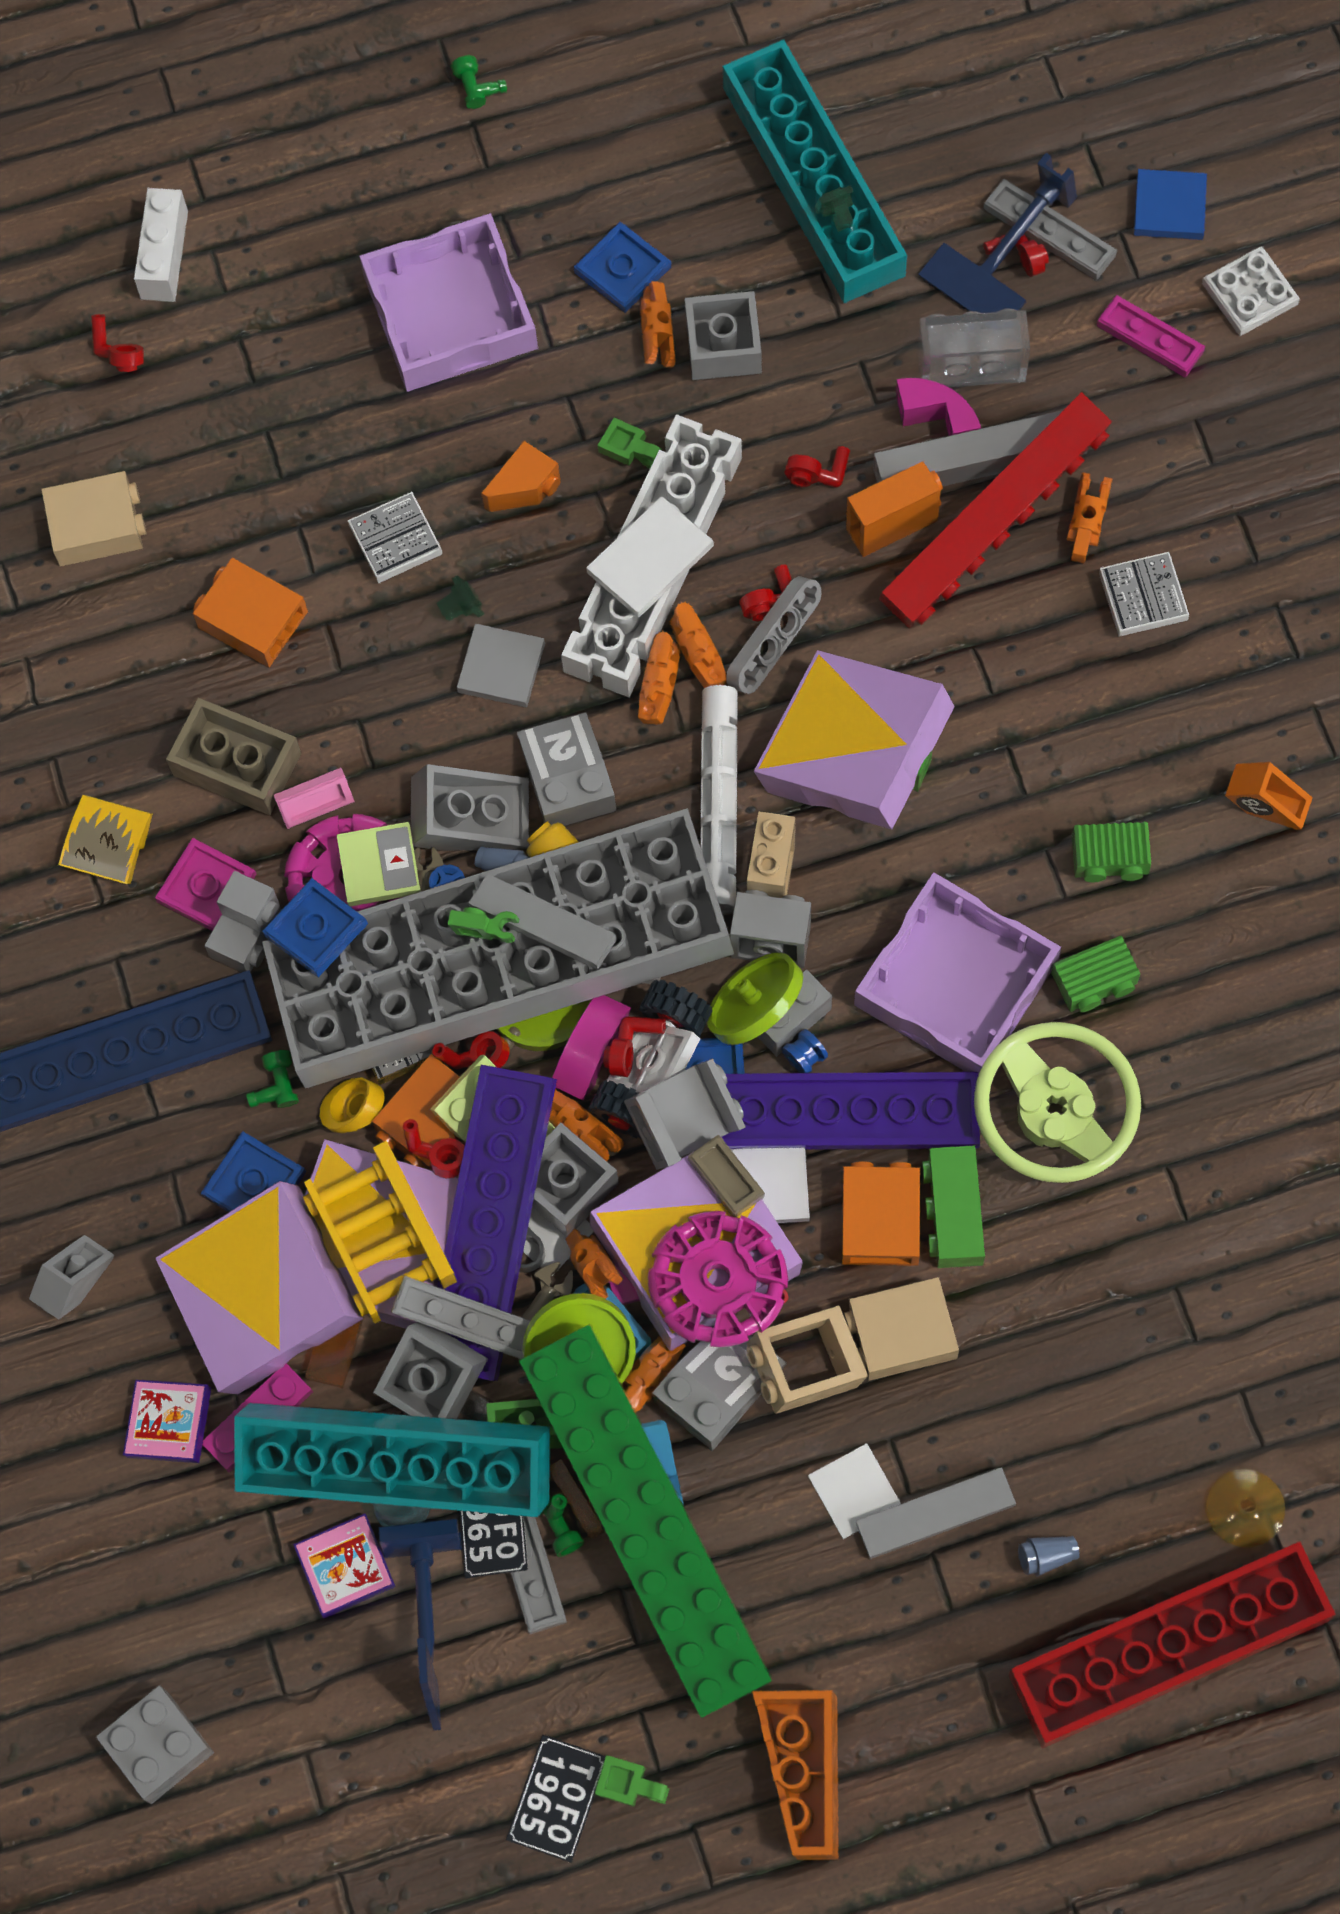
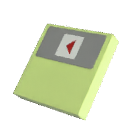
M409 822L337 834L349 906L401 898L421 892Z

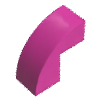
M897 379L896 400L903 427L944 419L948 436L981 429L979 420L972 407L951 388L927 379Z
M606 995L592 999L574 1028L552 1077L557 1079L556 1088L581 1100L586 1098L595 1087L603 1063L605 1048L607 1045L611 1046L612 1041L618 1038L621 1020L629 1016L631 1007Z

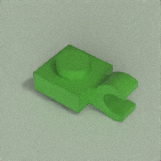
M617 418L612 420L597 445L599 453L629 466L633 459L636 458L648 468H651L658 451H662L660 447L645 442L646 434L644 430Z
M465 907L463 912L450 911L448 925L456 935L487 940L497 938L502 942L512 943L515 941L514 935L509 932H503V926L508 922L519 923L520 919L516 914L509 911L501 912L496 917L489 919L484 911Z
M606 1755L595 1795L634 1807L637 1796L665 1804L669 1788H667V1785L643 1779L646 1769L644 1766Z

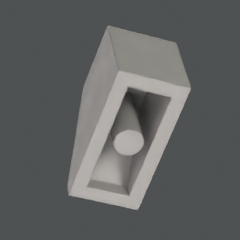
M83 1235L41 1266L29 1300L40 1306L45 1312L57 1319H61L81 1304L113 1260L114 1254L86 1235Z

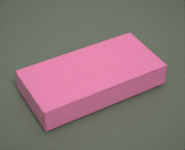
M342 768L274 794L287 829L355 802Z

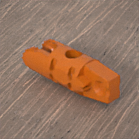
M652 281L643 290V298L640 300L644 361L647 364H653L657 358V348H660L662 365L672 368L675 366L676 358L671 306L667 302L664 283Z
M1081 473L1074 503V513L1067 534V540L1075 542L1071 561L1085 563L1089 545L1098 546L1102 520L1106 512L1113 481L1112 478L1104 477L1100 485V497L1086 495L1091 481L1090 474Z
M681 602L674 610L670 625L676 637V642L691 671L704 688L713 685H725L727 682L726 672L720 654L706 627L701 623L697 613L694 612L695 609L689 603Z
M663 631L656 634L652 642L653 645L651 646L649 659L646 663L640 690L638 718L644 724L657 725L663 723L672 699L679 668L678 663L681 649L676 642H673L672 637Z
M555 1089L549 1122L555 1128L561 1122L606 1162L610 1159L608 1150L615 1153L625 1146L623 1140L584 1107Z
M573 1229L565 1239L571 1250V1261L590 1293L606 1299L609 1295L603 1285H606L609 1281L619 1285L623 1278L594 1235L588 1237L582 1235L577 1229Z
M659 1336L635 1362L622 1386L636 1413L641 1410L646 1402L652 1399V1392L674 1368L685 1348L684 1344L669 1351L663 1339Z

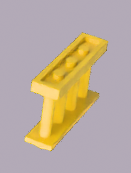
M387 1141L373 1147L377 1160L371 1162L373 1166L319 1193L312 1180L309 1179L304 1182L309 1194L303 1196L312 1217L320 1214L359 1292L352 1297L362 1317L370 1314L374 1324L381 1321L375 1306L397 1295L404 1275L422 1282L429 1278L431 1282L439 1279L443 1289L457 1282L455 1274ZM379 1179L381 1183L386 1180L389 1181L394 1192L388 1195L389 1199L334 1226L325 1206ZM395 1212L397 1215L405 1212L411 1224L405 1227L406 1232L352 1259L350 1258L342 1239ZM412 1245L414 1248L422 1246L428 1257L421 1261L423 1265L367 1292L358 1272Z

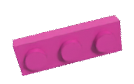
M286 1363L203 1440L202 1445L230 1472L235 1467L234 1416L249 1403L298 1407L313 1391Z

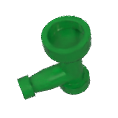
M461 56L451 63L450 67L454 77L463 82L467 94L465 98L467 108H480L486 103L485 96L498 92L499 94L507 92L505 79L497 80V82L477 84L475 75L478 72L479 66L474 56Z
M279 1050L264 1055L261 1058L265 1070L273 1073L275 1085L264 1088L256 1093H247L249 1106L252 1108L261 1103L276 1101L278 1108L297 1104L299 1102L298 1096L292 1091L287 1068L292 1064L291 1052L289 1050Z
M561 1494L549 1497L548 1505L541 1512V1515H545L556 1536L553 1542V1549L557 1557L566 1556L578 1550L585 1543L578 1531H570L562 1516L567 1499Z

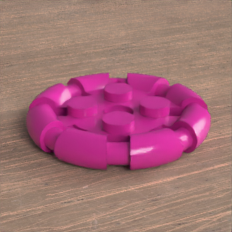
M353 814V818L339 819V815L329 817L306 831L307 836L301 843L296 842L287 858L284 876L288 878V886L285 887L288 901L290 902L304 887L303 878L312 877L348 905L345 885L340 881L343 872L337 834L388 826V824L371 816ZM319 845L325 851L317 859L311 852ZM399 898L390 899V900H388V902L393 901V900H396V899H399ZM378 902L350 907L355 911H361L376 906Z
M726 1211L698 1213L688 1217V1222L681 1226L674 1225L656 1245L652 1257L655 1258L653 1268L648 1270L650 1297L654 1307H659L665 1318L663 1321L666 1325L684 1339L695 1343V1340L709 1342L710 1347L739 1345L749 1341L748 1336L757 1331L762 1333L771 1325L781 1311L784 1300L781 1299L783 1289L788 1288V1272L785 1258L781 1249L776 1250L771 1242L773 1237L753 1220L742 1215L740 1218L725 1215ZM722 1230L737 1233L735 1242L719 1240ZM697 1235L702 1241L691 1247L687 1240ZM758 1249L763 1258L754 1262L749 1252ZM673 1261L682 1263L679 1274L668 1271L669 1264ZM716 1268L723 1269L729 1275V1281L724 1286L717 1287L708 1281L707 1274ZM757 1281L768 1285L766 1294L755 1292ZM682 1292L687 1303L678 1308L672 1299ZM745 1307L750 1317L740 1323L735 1313ZM701 1315L709 1319L716 1318L715 1326L710 1327L699 1324Z

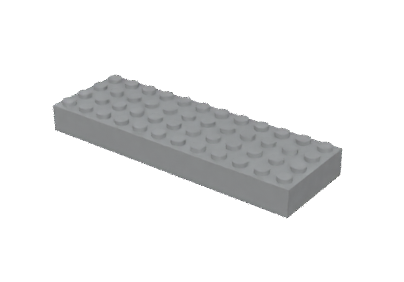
M688 808L358 911L359 914L366 918L368 925L319 978L270 940L262 941L295 1071L305 1089L433 1049L437 1043L450 1044L734 954ZM488 873L615 933L617 940L597 970L505 925L503 926V932L512 933L515 937V941L512 943H505L497 938L487 940L456 935L448 925L450 911L463 912L465 907H470L469 901Z

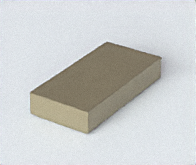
M719 1134L688 1156L690 1164L732 1217L739 1216L765 1197V1192Z

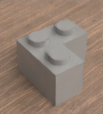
M233 871L217 900L222 915L207 940L205 948L211 959L241 973L248 970L251 972L254 966H260L265 957L262 941L269 939L264 936L262 931L282 909L273 888L237 871Z

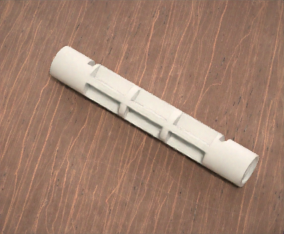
M713 685L702 690L701 851L722 915H729L734 913L736 902V877L734 874H736L737 727L735 725L737 724L738 691L731 686Z

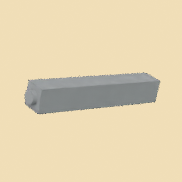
M1062 411L874 453L873 470L877 483L924 461L930 472L934 470L938 474L942 486L999 474Z

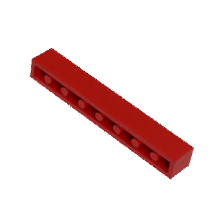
M1081 392L882 591L879 600L909 629L916 622L922 626L935 613L936 610L932 606L941 597L947 601L959 589L961 585L957 580L966 571L973 575L986 561L982 555L990 547L998 550L1011 536L1007 530L1015 522L1020 526L1024 524L1036 511L1032 505L1040 497L1046 501L1060 487L1057 480L1065 472L1071 476L1085 462L1081 456L1090 447L1096 451L1109 438L1110 435L1106 431L1112 421Z

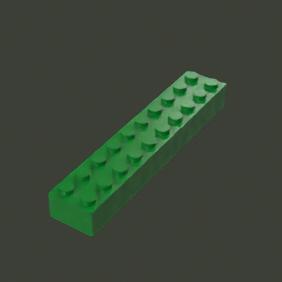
M588 1324L519 1360L699 1716L703 1718L771 1682L772 1677L593 1327Z

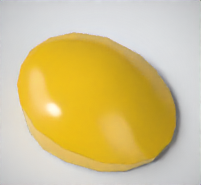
M362 1077L352 1078L340 1083L322 1101L319 1114L322 1125L332 1132L347 1133L357 1131L371 1124L384 1104L385 1093L382 1087Z

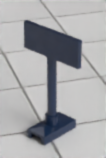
M1045 153L1037 163L1041 185L1034 193L1036 197L981 266H977L949 245L943 243L918 274L921 279L999 334L1005 330L1024 306L1026 299L992 276L993 272L1046 205L1051 206L1057 200L1069 208L1077 198L1074 171L1067 168L1063 175L1054 171L1052 156L1048 153Z
M457 1519L379 1527L380 1544L384 1558L410 1556V1565L415 1568L420 1686L433 1731L441 1730L439 1685L433 1667L435 1638L430 1567L434 1564L433 1553L462 1550L461 1534L458 1532Z

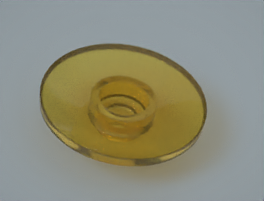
M1239 1469L1226 1473L1214 1483L1208 1494L1206 1511L1209 1523L1219 1537L1232 1545L1249 1548L1268 1542L1278 1533L1285 1517V1503L1280 1489L1269 1477L1254 1470ZM1244 1499L1251 1500L1254 1503V1511L1245 1512L1242 1510L1241 1501Z

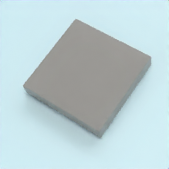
M475 624L457 685L458 693L527 708L545 646L544 638Z

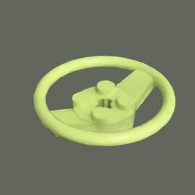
M1049 1022L1023 1028L1011 1034L995 1047L979 1072L974 1092V1107L977 1123L985 1141L1005 1164L1033 1179L1064 1183L1092 1177L1110 1167L1123 1155L1132 1142L1138 1128L1141 1114V1096L1138 1081L1131 1065L1113 1043L1086 1027L1063 1022ZM1049 1037L1069 1038L1091 1046L1110 1061L1120 1076L1126 1097L1125 1118L1120 1132L1114 1141L1109 1138L1092 1117L1095 1111V1102L1087 1084L1077 1075L1063 1067L1050 1069L1027 1044L1028 1042ZM1001 1064L1019 1097L1017 1107L1018 1124L1024 1135L1041 1147L1045 1145L1048 1147H1061L1060 1149L1064 1148L1085 1163L1062 1168L1043 1166L1018 1155L1004 1142L992 1121L989 1105L991 1084ZM1050 1103L1060 1104L1063 1107L1062 1112L1064 1114L1060 1115L1058 1112L1050 1114L1047 1111Z

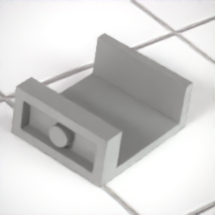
M713 1059L700 1062L624 1101L656 1169L666 1168L681 1161V1157L699 1149L718 1134L722 1137L746 1127L742 1120L744 1117L743 1110L738 1101L731 1097L726 1087V1074L720 1065L715 1064Z

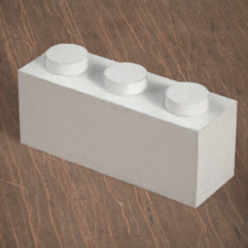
M147 188L134 276L141 300L175 302L188 215L182 190Z

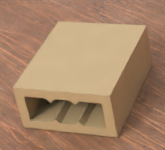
M125 471L42 489L53 552L60 567L143 549L141 535L147 534L142 513L136 515L134 505L140 503L139 492L136 482L129 483Z
M939 1277L849 1299V1311L844 1312V1318L851 1335L856 1334L859 1344L857 1350L868 1374V1381L958 1358L959 1348Z

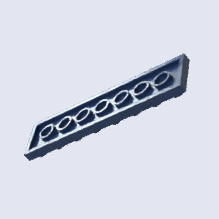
M250 970L0 1053V1132L273 1041Z

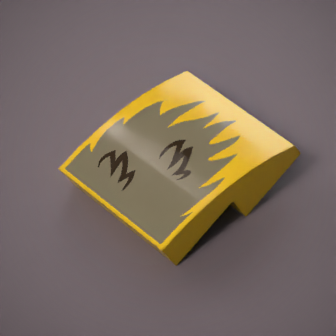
M82 795L69 827L58 865L120 883L131 884L139 850L144 849L153 814Z

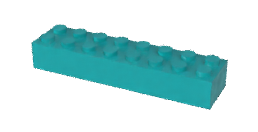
M785 40L723 65V89L843 303L905 277L907 266L905 250Z
M249 1403L234 1416L235 1492L538 1517L549 1503L550 1427Z

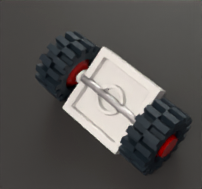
M665 980L652 981L639 1010L644 1017L665 1019V1033L634 1032L632 1039L633 1065L630 1075L628 1077L609 1075L607 1081L601 1082L588 1109L593 1116L599 1118V1121L603 1124L607 1123L610 1128L620 1130L622 1134H629L633 1138H640L642 1140L624 1101L686 1069L700 1041L699 1037L712 1013V1007L706 1004L707 1002L704 999L697 998L698 995L696 993L686 991L687 988L677 987L675 983L669 982L668 984Z

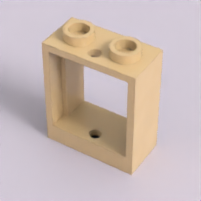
M758 812L747 876V891L759 890L767 893L770 897L783 898V896L788 894L795 852L794 816Z
M840 1306L769 1327L762 1333L757 1331L747 1343L749 1363L754 1369L757 1368L762 1380L761 1392L767 1404L772 1405L775 1414L858 1388L868 1377ZM818 1328L837 1376L790 1391L771 1342Z

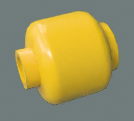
M547 821L527 839V842L530 844L527 848V854L529 857L537 856L578 843V840L562 823L557 822L551 825Z

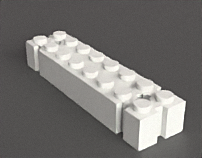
M676 415L665 437L666 452L658 451L618 537L661 496L707 534L725 495V480L731 482L742 459L741 438L715 429L712 436L703 433L701 423ZM689 570L639 618L596 581L579 616L581 633L572 631L561 654L564 673L588 682L591 681L593 675L601 677L603 688L630 697L641 674L640 659L647 661L651 646L653 645L652 642L656 634L661 631Z

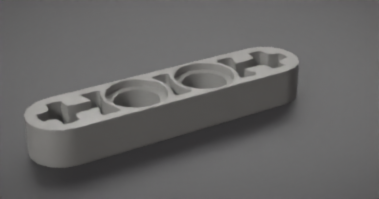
M798 576L788 584L730 664L726 675L728 686L746 694L753 693L758 689L819 604L822 593L821 586L816 580ZM787 612L788 622L786 627L781 630L780 621ZM767 640V653L763 657H761V646L763 642Z

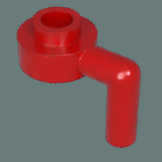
M1023 234L1015 247L1019 251L1020 260L1025 272L1029 277L1044 273L1045 264L1049 263L1044 245L1037 244L1033 239L1028 241ZM1005 235L983 243L984 250L988 256Z
M94 314L91 316L94 354L99 357L108 358L109 363L116 366L118 371H136L138 369L137 366L144 363V348L136 344H107L105 315Z
M844 446L837 447L831 471L822 469L821 463L810 456L792 455L787 460L784 473L792 484L799 487H808L819 482L838 488L843 484L850 449Z
M780 565L774 569L781 590L780 594H774L771 589H758L747 593L740 599L739 604L745 618L756 622L764 619L792 581L787 565Z
M624 1017L620 1023L618 1038L612 1041L611 1046L607 1045L604 1051V1067L609 1068L610 1075L628 1077L633 1065L632 1039L634 1032L664 1034L666 1020Z
M491 1031L478 1035L472 1042L470 1050L460 1054L443 1043H437L432 1049V1054L455 1070L471 1066L480 1055H485L497 1068H501L508 1060L510 1053L508 1042L497 1033Z
M413 1119L406 1120L403 1123V1131L408 1151L429 1159L432 1171L439 1177L454 1178L459 1176L465 1148L464 1144L453 1138L441 1139L434 1145L421 1141L418 1123ZM448 1160L454 1161L453 1163L444 1164Z

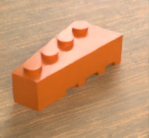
M832 1690L752 1691L771 1762L770 1766L780 1799L792 1855L798 1860H838L837 1696Z

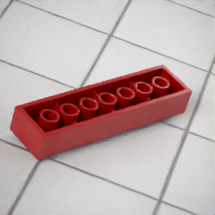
M1299 1541L1011 1668L1009 1677L1043 1749L1329 1622L1336 1614Z

